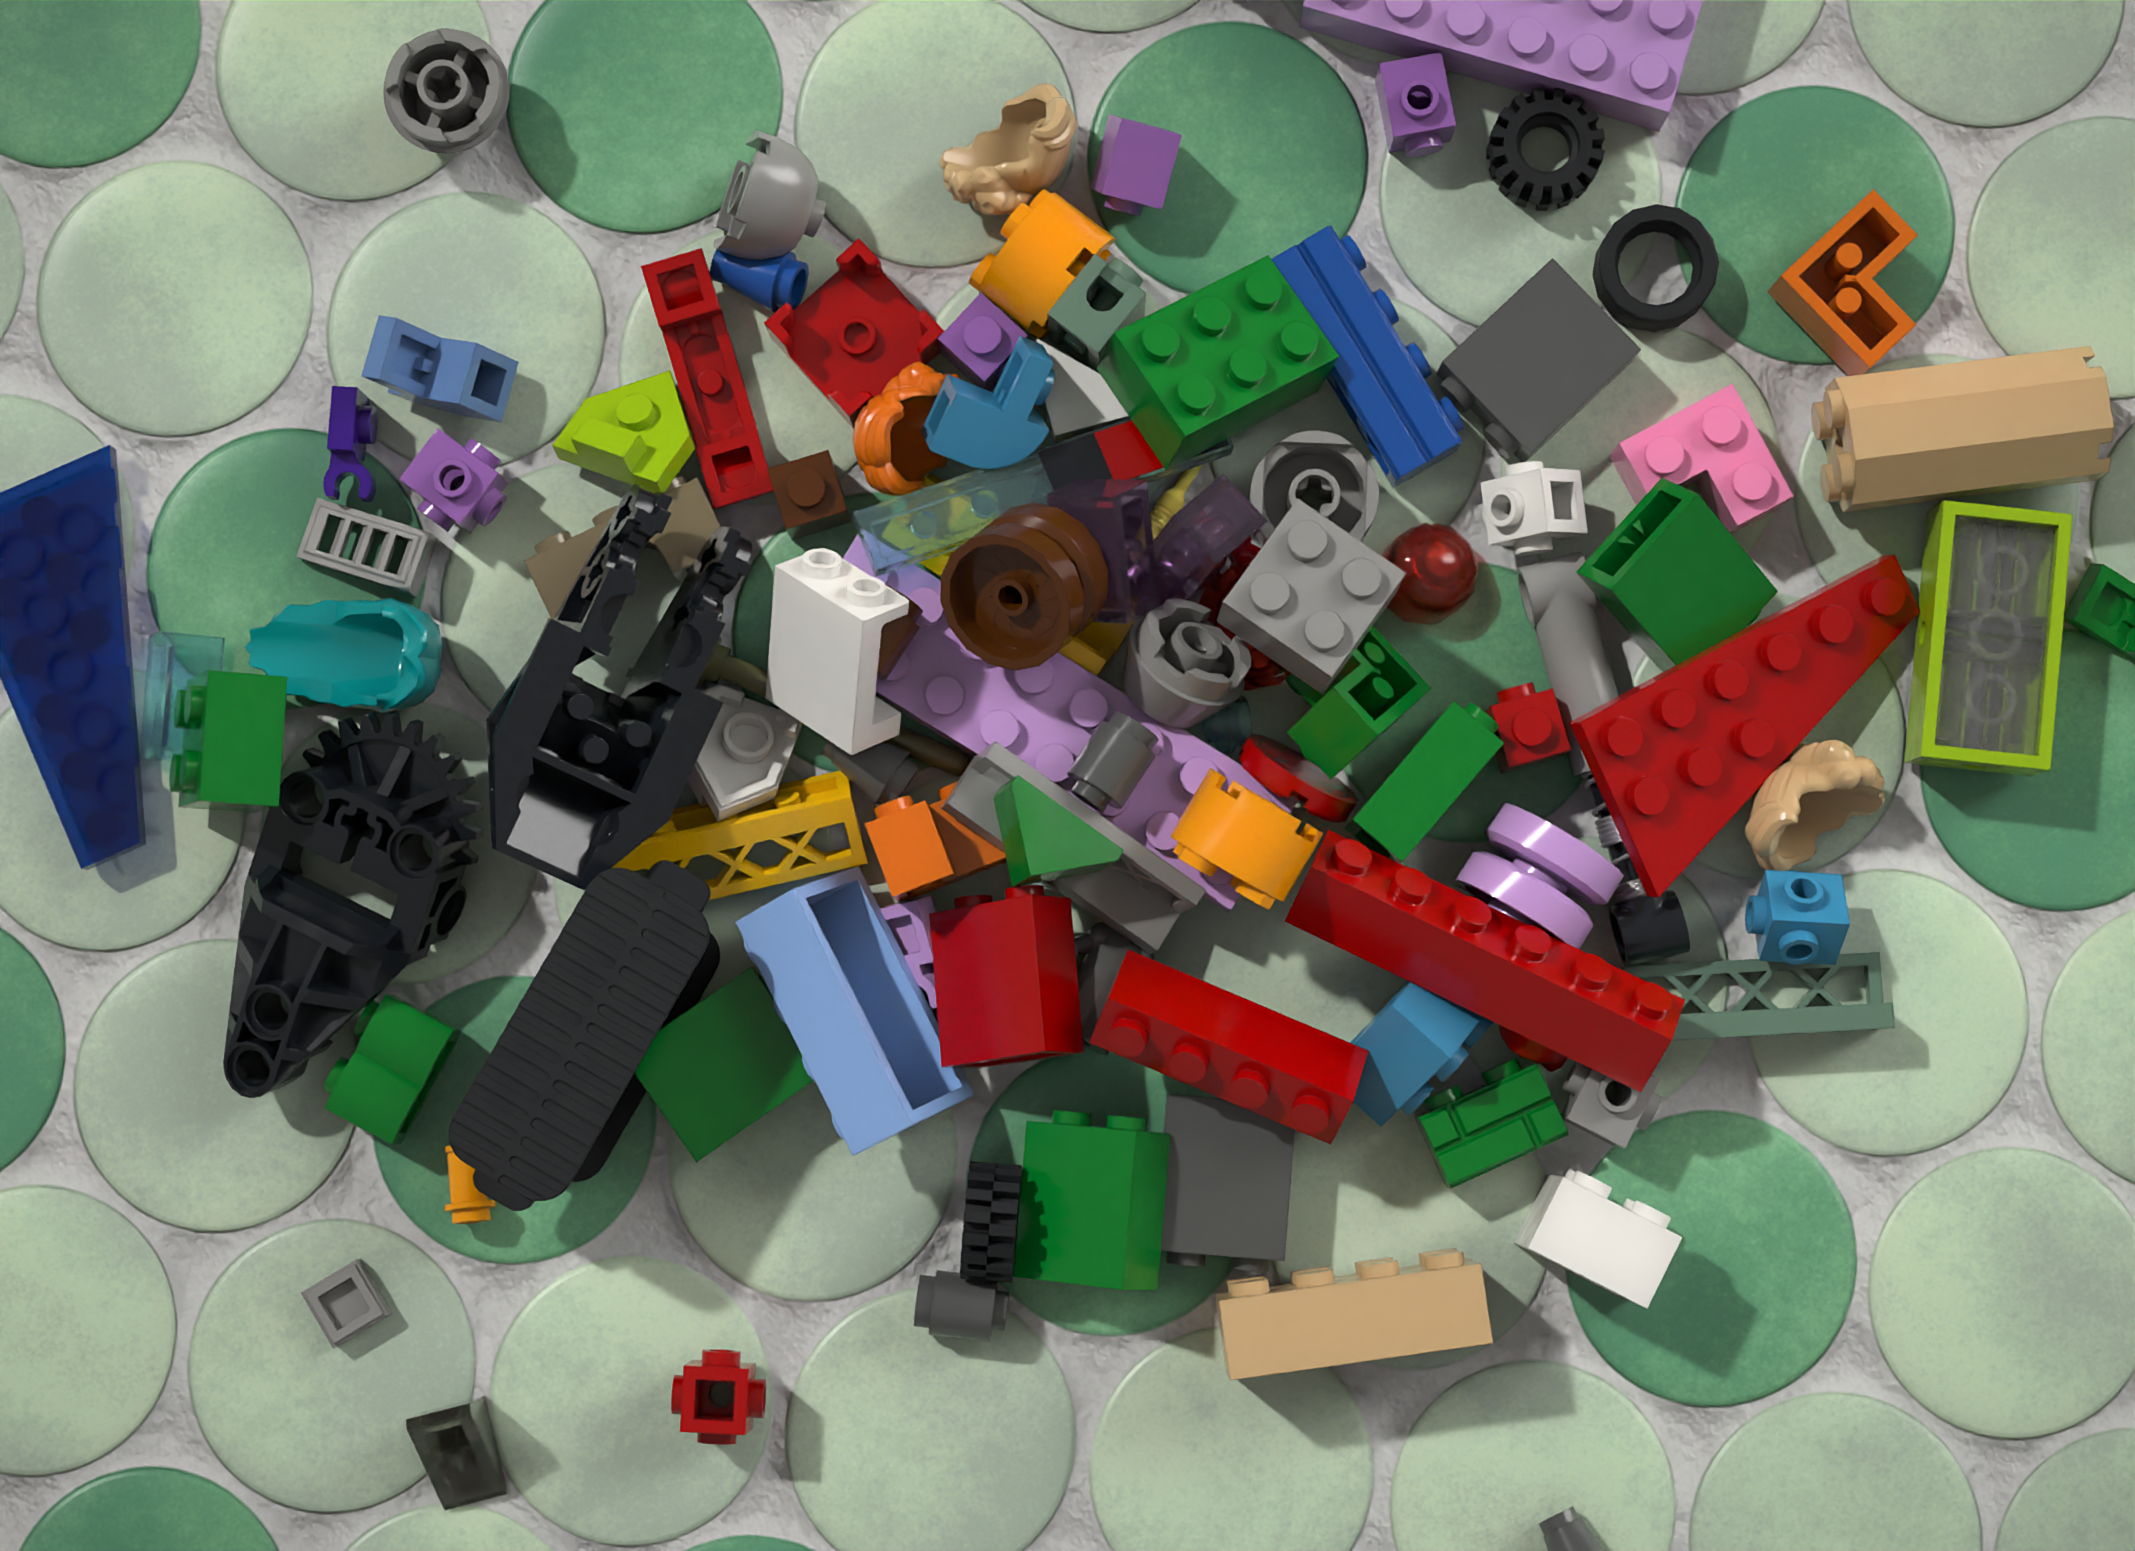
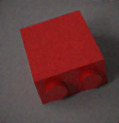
M1041 885L1016 886L1005 889L1006 899L993 902L991 895L963 896L954 899L955 909L929 914L942 1067L983 1069L1084 1053L1071 898L1044 896V886Z

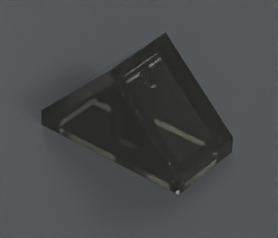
M485 1396L426 1410L406 1419L408 1434L444 1510L507 1494L506 1481Z

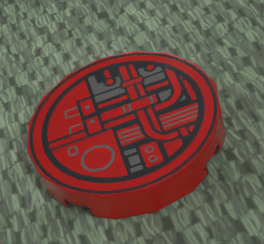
M1251 734L1238 754L1241 755L1239 760L1242 763V767L1258 782L1280 797L1285 796L1289 799L1292 796L1305 802L1303 807L1307 809L1306 812L1334 823L1345 822L1359 801L1354 792L1340 779L1334 777L1330 780L1318 766L1309 762L1304 755L1263 735Z

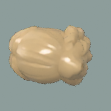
M1038 84L1024 94L1006 101L1001 109L1002 120L997 128L979 133L973 143L966 147H951L943 152L939 165L943 168L945 188L952 193L955 201H959L962 204L972 202L973 208L979 210L982 214L993 216L1011 215L1021 203L1029 206L1038 193L1054 184L1067 163L1071 138L1078 126L1070 104L1051 84Z
M1838 740L1799 744L1783 761V764L1758 788L1752 799L1749 822L1745 826V836L1751 844L1759 866L1763 870L1787 871L1795 865L1807 862L1816 853L1815 841L1820 834L1840 829L1844 826L1846 820L1854 815L1869 816L1880 810L1885 800L1882 793L1885 782L1880 769L1876 767L1872 759L1865 756L1856 757L1853 748Z

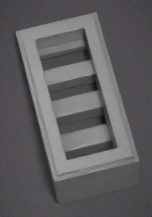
M317 498L296 557L418 598L438 538L432 533ZM329 517H333L341 521L328 554L319 551L318 548ZM354 524L363 527L351 561L342 558ZM378 532L384 534L385 538L373 568L364 564L375 533ZM399 539L408 542L396 575L387 572Z

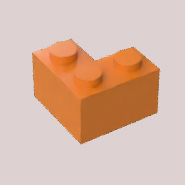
M1873 189L1790 266L1767 292L1848 376L1865 374L1917 325L1873 279L1918 234Z
M957 782L938 790L941 799L938 802L928 805L925 800L915 804L910 795L903 796L874 808L877 819L865 823L891 895L898 903L913 899L1007 862L1003 851L941 809Z

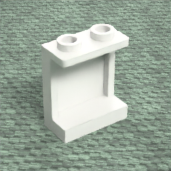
M825 548L809 550L799 557L775 565L765 698L850 755H854L899 735L901 712L877 698L875 694L881 629L885 623L908 614L909 600L886 586L880 579L871 577L842 559L838 553Z

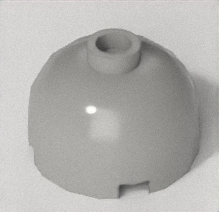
M755 129L745 145L757 150L750 164L737 161L718 215L716 228L727 231V235L714 240L715 249L747 260H763L782 256L795 249L803 234L813 238L820 227L826 208V202L816 199L818 177L812 162L797 147L778 137Z

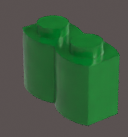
M386 994L380 1003L373 1000L369 1006L365 1007L355 1026L354 1034L361 1037L354 1054L350 1060L340 1057L324 1083L323 1091L330 1094L325 1109L392 1145L401 1144L419 1114L432 1085L447 1062L461 1030L396 995Z

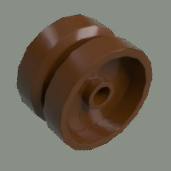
M1030 503L1010 507L951 553L941 574L940 602L950 629L968 651L990 665L1011 670L1040 666L1058 653L1076 635L1097 619L1108 596L1109 571L1100 545L1082 522L1060 508Z

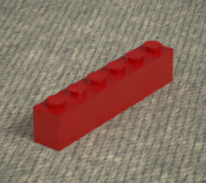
M1329 829L1285 919V922L1638 1092H1642L1670 1045L1685 1002L1684 999L1667 992L1658 984L1644 981L1607 963L1597 955L1575 948L1548 935L1536 926L1525 924L1488 906L1478 898L1460 893L1427 877L1417 869L1406 867L1368 849L1359 841L1345 838Z

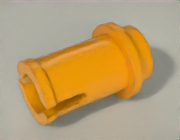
M451 1145L446 1146L445 1154H447L451 1204L444 1205L445 1212H451L452 1224L491 1221L490 1209L496 1207V1201L489 1200L488 1196L476 1189L473 1183L475 1169L461 1161L453 1152Z

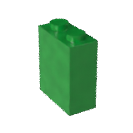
M1661 478L1576 571L1656 666L1664 671L1745 629L1758 618L1761 610L1778 592L1699 494L1664 478Z
M1453 701L1344 829L1368 849L1401 864L1504 744L1494 734L1498 730L1499 725L1477 705L1469 702L1463 708L1456 701Z
M753 966L660 1029L635 1071V1075L696 1163L814 1081L804 1068L802 1054L787 1024L780 1019L774 1008L773 996L763 976H760Z
M1053 1110L1052 1123L1027 1121L1013 1277L1118 1290H1157L1170 1133L1145 1131L1146 1118L1107 1115L1106 1127L1091 1126L1092 1113Z

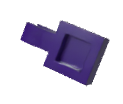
M332 386L327 449L331 452L329 469L323 481L324 492L331 500H339L340 484L349 476L358 477L360 481L359 498L363 502H372L376 493L375 478L363 466L361 461H365L366 444H374L376 440L378 426L377 409L375 406H369L370 399L358 387Z

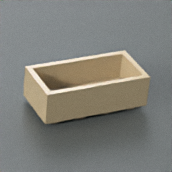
M1457 1248L1418 1253L1420 1265L1399 1268L1398 1260H1393V1257L1355 1262L1356 1274L1334 1277L1333 1269H1329V1266L1291 1271L1292 1283L1269 1286L1268 1278H1265V1275L1227 1280L1228 1292L1215 1293L1227 1375L1230 1380L1492 1344L1493 1339L1482 1265L1470 1258H1464L1463 1251H1457Z

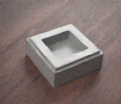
M361 1258L354 1260L301 1292L332 1348L342 1345L393 1314Z

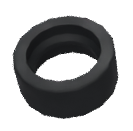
M1655 204L1633 209L1612 225L1596 251L1592 276L1597 297L1612 317L1630 328L1657 332L1678 327L1698 312L1715 286L1719 260L1714 240L1700 220L1680 208ZM1651 232L1668 234L1680 241L1690 255L1693 268L1691 281L1685 292L1674 301L1660 305L1642 303L1632 297L1621 284L1618 272L1620 254L1626 244L1638 235Z

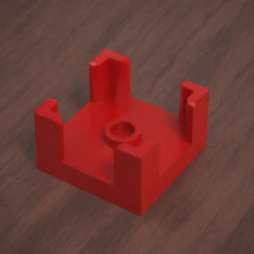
M859 238L837 257L836 263L839 270L795 310L792 309L789 303H786L764 322L770 338L853 429L856 418L862 408L868 404L870 399L881 395L887 383L892 378L898 376L903 368L915 362L927 365L941 353L938 338L944 332L924 309L919 312L883 273L881 262Z

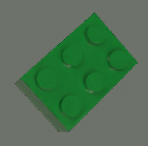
M1269 255L1114 332L1096 369L1167 471L1317 393L1338 360L1339 355Z

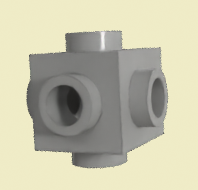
M1575 1061L1563 1085V1090L1571 1093L1561 1113L1562 1119L1616 1148L1625 1149L1635 1128L1637 1127L1645 1131L1658 1110L1662 1096L1654 1093V1090L1660 1078L1651 1075L1642 1092H1638ZM1610 1082L1615 1083L1619 1090L1618 1099L1613 1104L1607 1100L1605 1095L1606 1087Z

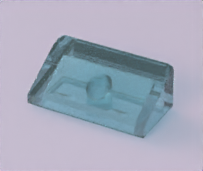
M161 631L150 635L140 748L141 760L171 762L173 754H182L184 729L174 727L176 693L178 690H186L187 680L207 670L222 671L225 638Z

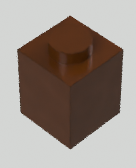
M829 450L767 469L786 531L791 540L852 522Z

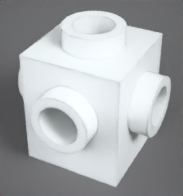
M1540 461L1521 462L1505 466V477L1480 482L1483 500L1482 517L1486 527L1488 545L1514 546L1515 556H1534L1554 551L1552 541L1588 533L1580 470L1543 468V462Z

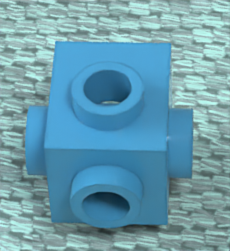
M1765 870L1758 895H1750L1748 897L1745 910L1746 931L1748 934L1756 935L1759 961L1787 962L1796 965L1805 963L1836 965L1850 926L1842 874L1809 873L1796 870Z

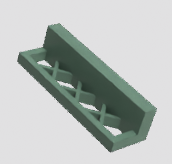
M1880 952L1839 954L1836 965L1810 963L1796 965L1787 962L1745 959L1638 965L1629 968L1621 967V970L1640 979L1662 977L1682 995L1680 998L1685 1000L1683 1007L1690 1002L1701 1012L1681 1014L1672 1041L1895 1028L1893 1002L1883 1003ZM1864 966L1867 1004L1842 1005L1823 988L1840 967ZM1827 968L1816 981L1804 971V969ZM1789 970L1809 987V990L1793 1008L1779 1009L1759 990L1776 971ZM1763 972L1753 984H1750L1739 974ZM1714 974H1726L1745 991L1744 995L1730 1011L1714 1012L1695 995ZM1700 975L1689 988L1676 978L1678 976ZM1816 995L1829 1005L1806 1007ZM1752 998L1765 1008L1762 1010L1742 1011Z

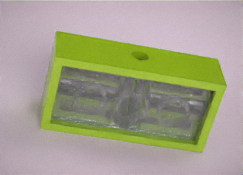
M1946 500L1927 512L1918 604L1920 612L1917 615L1904 763L2030 777L2051 770L2073 514Z

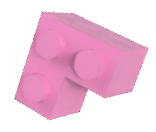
M1733 384L1620 442L1609 455L1636 505L1661 478L1682 487L1695 482L1708 507L1731 534L1781 508L1794 497Z

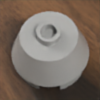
M441 28L422 34L410 42L404 43L396 51L386 72L383 94L385 108L391 123L407 141L430 152L456 153L480 144L497 129L508 107L510 85L508 74L501 58L488 43L465 31Z
M1167 599L1161 609L1144 614L1135 620L1130 630L1123 671L1125 690L1131 700L1144 713L1163 724L1173 727L1189 728L1196 726L1237 700L1243 693L1245 675L1251 667V655L1246 642L1237 635L1231 640L1220 628L1209 622L1207 619L1212 610L1201 604L1184 599Z

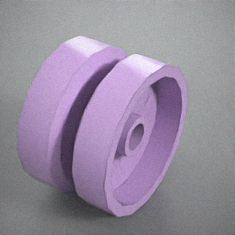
M1505 802L1502 803L1484 832L1492 846L1510 859L1512 863L1485 851L1472 852L1454 881L1472 897L1480 899L1488 906L1525 924L1536 926L1548 935L1580 949L1594 925L1586 911L1565 896V894L1590 905H1604L1608 903L1624 875L1602 855L1562 829L1522 808Z

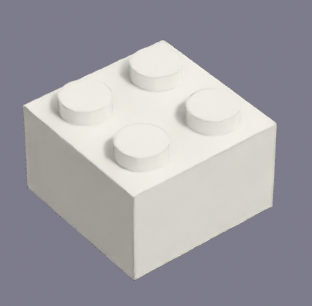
M1568 1169L1565 1177L1547 1174L1514 1243L1629 1302L1648 1309L1682 1239L1681 1236L1667 1230L1671 1217L1637 1200L1634 1202L1626 1198L1623 1207L1608 1200L1607 1198L1612 1187L1578 1170L1575 1172Z

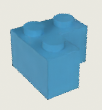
M1406 980L1386 1006L1350 1042L1369 1051L1353 1102L1380 1127L1399 1109L1407 1116L1411 1115L1434 1089L1428 1080L1435 1075L1444 1082L1469 1055L1461 1044L1464 1043L1468 1048H1471L1494 1022Z

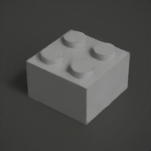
M1297 499L1224 599L1217 622L1324 695L1392 600L1406 572L1306 503Z

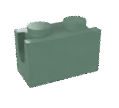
M1094 254L1047 313L1049 340L1076 361L1099 373L1096 368L1113 333L1145 317L1146 292L1140 288L1144 282L1143 279L1123 261L1114 257L1108 264L1097 254Z

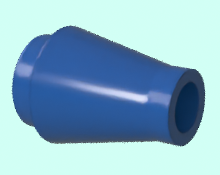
M716 250L711 262L710 274L713 281L725 284L775 313L786 303H789L793 310L799 306L807 287L809 269L807 263L798 261L793 252L763 260H747Z

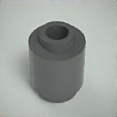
M1116 711L1109 722H1100L1068 770L1067 775L1075 782L1071 793L1086 805L1102 813L1108 805L1122 809L1155 759L1152 750L1159 741L1158 737L1135 719Z
M937 1270L936 1276L920 1275L914 1326L929 1328V1335L990 1342L992 1329L1005 1331L1009 1292L998 1291V1281L960 1278V1273Z

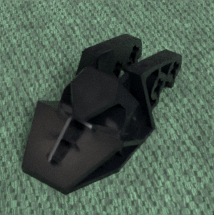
M638 484L633 485L620 501L553 619H547L531 656L486 719L492 849L582 890L587 888L596 875L612 868L669 821L723 705V702L695 689L725 626V623L720 621L723 614L722 602L724 597L736 586L741 576H748L752 564L748 563L752 552V542L741 537V532L731 527H719L711 534L634 667L628 669L626 677L630 679L622 696L620 697L612 692L600 689L584 681L583 678L572 674L575 666L594 655L608 657L612 649L609 646L613 639L609 634L627 596H633L639 584V581L634 579L637 573L634 571L637 561L648 541L655 534H662L671 515V512L667 510L673 499L672 497L662 492H652Z

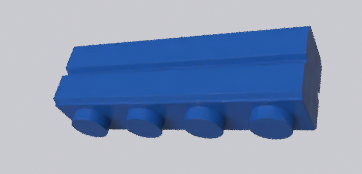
M1327 226L1306 238L1300 244L1294 245L1272 258L1271 260L1339 355L1338 360L1326 379L1392 488L1401 485L1423 470L1456 452L1463 442L1458 432L1465 428L1461 416L1447 396L1439 400L1436 399L1425 380L1432 375L1426 358L1414 342L1407 346H1404L1392 326L1399 322L1398 314L1386 293L1381 288L1372 293L1362 277L1360 271L1367 266L1354 240L1349 235L1339 239L1333 227Z

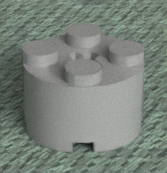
M1303 431L1292 434L1280 441V443L1276 444L1264 455L1254 471L1247 501L1250 526L1261 547L1269 539L1296 499L1303 498L1306 488L1310 487L1317 489L1319 499L1329 502L1321 505L1319 513L1363 542L1377 513L1379 486L1376 473L1369 461L1352 443L1340 435L1326 431Z

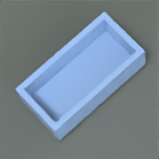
M859 866L794 888L735 922L744 939L746 953L751 961L758 966L773 996L774 1008L780 1019L787 1024L802 1054L804 1068L810 1078L816 1082L832 1114L833 1126L839 1136L845 1140L852 1156L974 1096L961 1068H945L941 1066L938 1022L921 988L918 986Z

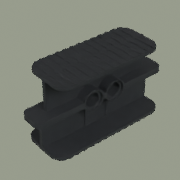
M662 860L656 862L650 868L645 878L626 868H610L596 875L589 883L452 1118L449 1127V1143L455 1155L475 1169L473 1183L479 1192L510 1210L522 1211L531 1207L535 1201H546L558 1197L568 1188L571 1182L587 1180L595 1176L602 1169L646 1093V1089L635 1075L640 1062L658 1031L698 1003L718 968L720 962L719 945L715 937L709 932L707 920L702 914L710 899V888L704 880L673 862Z

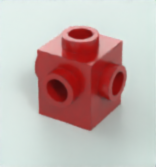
M702 1350L701 1360H691L683 1366V1375H674L671 1396L672 1414L681 1415L680 1432L697 1433L698 1443L717 1445L736 1444V1435H746L753 1428V1418L763 1419L765 1414L766 1379H755L756 1363L740 1362L741 1351ZM724 1382L732 1387L734 1398L731 1404L720 1406L712 1400L711 1389L715 1383Z

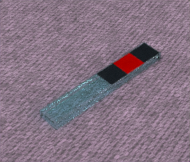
M1131 418L1037 449L1015 464L995 469L981 468L853 512L852 520L874 575L878 577L958 549L1010 507L1038 503L1060 508L1066 512L1229 456L1233 451L1234 445L1231 438H1228L1166 471Z

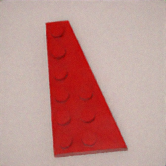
M1895 554L1883 555L1569 722L1647 897L1659 898L1766 779L1918 615L1920 611Z

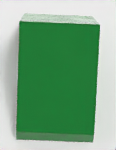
M1019 775L1001 786L993 798L1012 887L1096 873L1118 861L1124 851Z

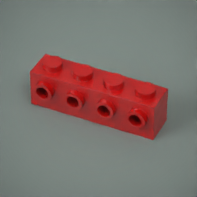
M1129 949L1109 990L1089 1043L1118 1056L1134 1061L1330 1145L1354 1101L1369 1052L1364 1048Z

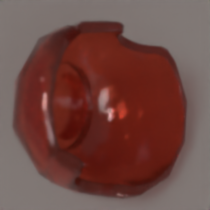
M1425 522L1413 526L1399 535L1382 554L1385 559L1406 572L1396 594L1387 605L1388 609L1405 622L1427 625L1440 623L1461 609L1475 592L1479 571L1478 561L1471 543L1451 526L1437 522L1431 525Z

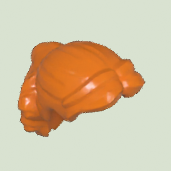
M915 362L903 368L898 376L892 378L887 383L882 394L870 399L868 404L860 411L853 429V449L858 465L872 488L891 496H905L922 489L925 483V478L923 477L933 469L946 466L948 458L930 451L921 429L947 374L937 373L932 367L921 362ZM948 374L958 379H961V377L958 374Z

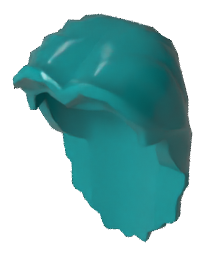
M393 598L376 601L324 600L312 605L289 604L284 607L281 613L274 615L266 626L252 628L249 631L250 642L245 646L247 652L250 653L248 662L250 667L263 670L266 675L287 677L286 695L302 696L319 704L365 708L381 713L401 711L424 702L426 698L434 693L441 675L440 664L443 645L439 625L432 620L429 614Z

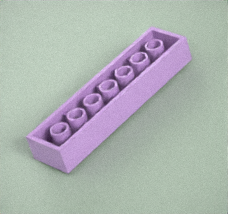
M859 531L842 559L871 577L880 579L886 585L908 597L923 610V613L916 622L920 628L888 678L886 680L877 678L875 696L973 757L996 741L1071 795H1073L1071 789L1075 782L1067 775V772L1100 722H1109L1116 711L1135 719L1158 737L1159 741L1152 750L1155 759L1122 809H1117L1110 805L1107 806L1103 813L1093 808L1091 809L1205 888L1206 892L1202 898L1229 913L1241 895L1235 891L1236 888L1229 884L1234 875L1220 867L1217 868L1213 877L1195 869L1179 859L1178 855L1173 852L1178 842L1170 837L1208 770L1212 768L1226 777L1221 789L1227 791L1234 780L1286 810L1289 814L1297 804L1298 799L1292 796L1288 799L1285 796L1280 797L1253 778L1241 764L1184 729L1169 726L1151 718L1137 707L1127 694L1060 653H1056L1040 666L1021 670H1011L988 664L968 651L950 629L940 602L941 580Z

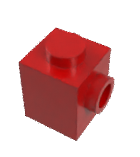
M1531 682L1502 690L1496 693L1499 703L1491 705L1485 711L1499 725L1498 730L1494 734L1504 742L1495 753L1501 774L1562 757L1571 750L1553 688L1536 693L1534 683Z

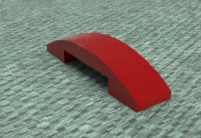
M696 249L641 266L696 443V452L714 510L773 493V486L767 470L769 466L703 249Z

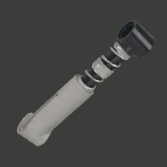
M1575 552L1517 567V580L1523 607L1531 627L1535 629L1549 684L1554 690L1571 747L1568 755L1574 776L1589 779L1584 788L1592 791L1596 808L1591 814L1599 818L1594 824L1597 825L1599 842L1602 843L1600 847L1608 849L1611 863L1624 875L1613 893L1616 895L1615 899L1618 904L1609 907V918L1618 953L1624 966L1629 968L1689 952L1690 940L1683 910L1673 890L1664 891L1659 898L1647 897L1569 722L1618 697L1596 617L1595 594L1576 573L1585 563V558L1581 552Z

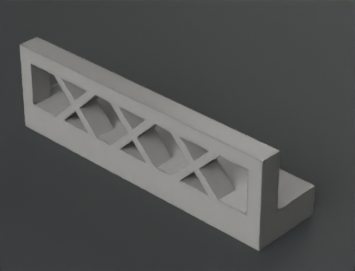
M996 741L974 756L941 809L1005 853L993 798L1001 786L1017 775L1031 783L1124 850L1118 861L1099 872L1045 882L1068 898H1071L1075 903L1148 954L1158 951L1179 915L1196 907L1205 894V888Z

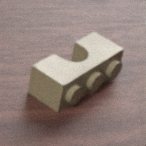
M683 476L674 478L664 493L673 499L667 510L671 512V515L662 534H655L644 547L661 553L671 573L679 582L685 579L711 534L719 527H722L709 497L698 478L686 483ZM618 505L596 515L592 519L595 527L574 537H571L569 531H565L544 539L534 547L537 554L524 560L551 619L556 615Z

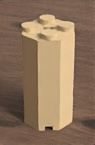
M2091 346L1834 378L1825 387L1823 401L1813 402L1811 407L1814 436L1816 440H1824L1828 463L1821 465L1820 469L1823 498L1826 503L1839 501L1842 511L1850 512L2096 481L2109 473L2111 457L2098 459L2099 445L2112 443L2114 433L2107 377L2101 366L2088 368L2086 363L2095 357Z

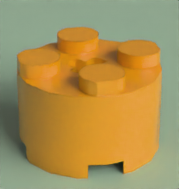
M1043 189L1029 206L1021 203L1009 216L1000 231V234L1008 240L997 256L989 253L984 257L970 276L969 284L978 290L979 294H984L1005 315L1036 339L1042 340L1049 335L1047 313L1094 254H1097L1104 261L1108 260L1111 252L1107 249L1116 241V238L1056 192L1050 193Z
M1210 768L1170 836L1178 842L1173 852L1178 855L1179 859L1210 877H1213L1218 867L1234 875L1229 884L1236 888L1235 891L1270 910L1275 899L1282 902L1285 901L1324 833L1307 823L1301 834L1297 833L1296 830L1302 821L1234 780L1227 791L1221 789L1226 777Z

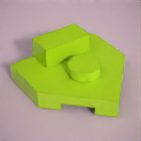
M670 370L586 398L552 445L560 460L630 485L638 484L652 492L665 493L695 449L677 386Z

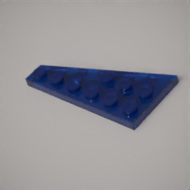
M111 445L0 492V678L80 868L85 870L92 869L146 845L116 449Z

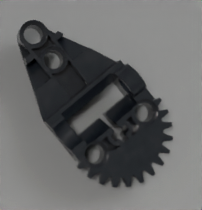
M375 712L361 714L360 729L351 717L338 721L340 737L330 729L322 731L318 735L324 752L314 747L303 752L302 756L310 765V768L293 772L287 776L280 785L279 806L268 810L244 885L223 1060L226 1080L231 1088L241 1096L248 1098L261 1097L301 1077L305 1073L309 1058L326 1051L333 1043L329 1039L358 1012L369 1006L407 965L427 957L431 945L447 939L449 932L456 925L462 914L467 894L466 889L460 884L467 865L475 864L479 859V855L469 848V840L484 837V830L468 823L467 816L483 810L482 802L463 799L462 794L474 785L476 781L474 776L455 778L453 772L463 759L460 752L442 759L439 754L445 736L438 733L432 735L423 743L424 722L421 720L410 721L403 733L400 714L395 712L385 715L382 727ZM316 785L320 788L324 799L323 805L317 799L315 792ZM423 837L427 838L432 846L433 858H430L424 850ZM306 848L337 864L350 861L354 857L350 868L351 871L399 894L391 919L302 876L303 871L300 868V859L303 849ZM281 998H283V1000L287 1004L289 1012L288 1014L282 1007ZM262 1055L268 1061L270 1071L265 1066Z

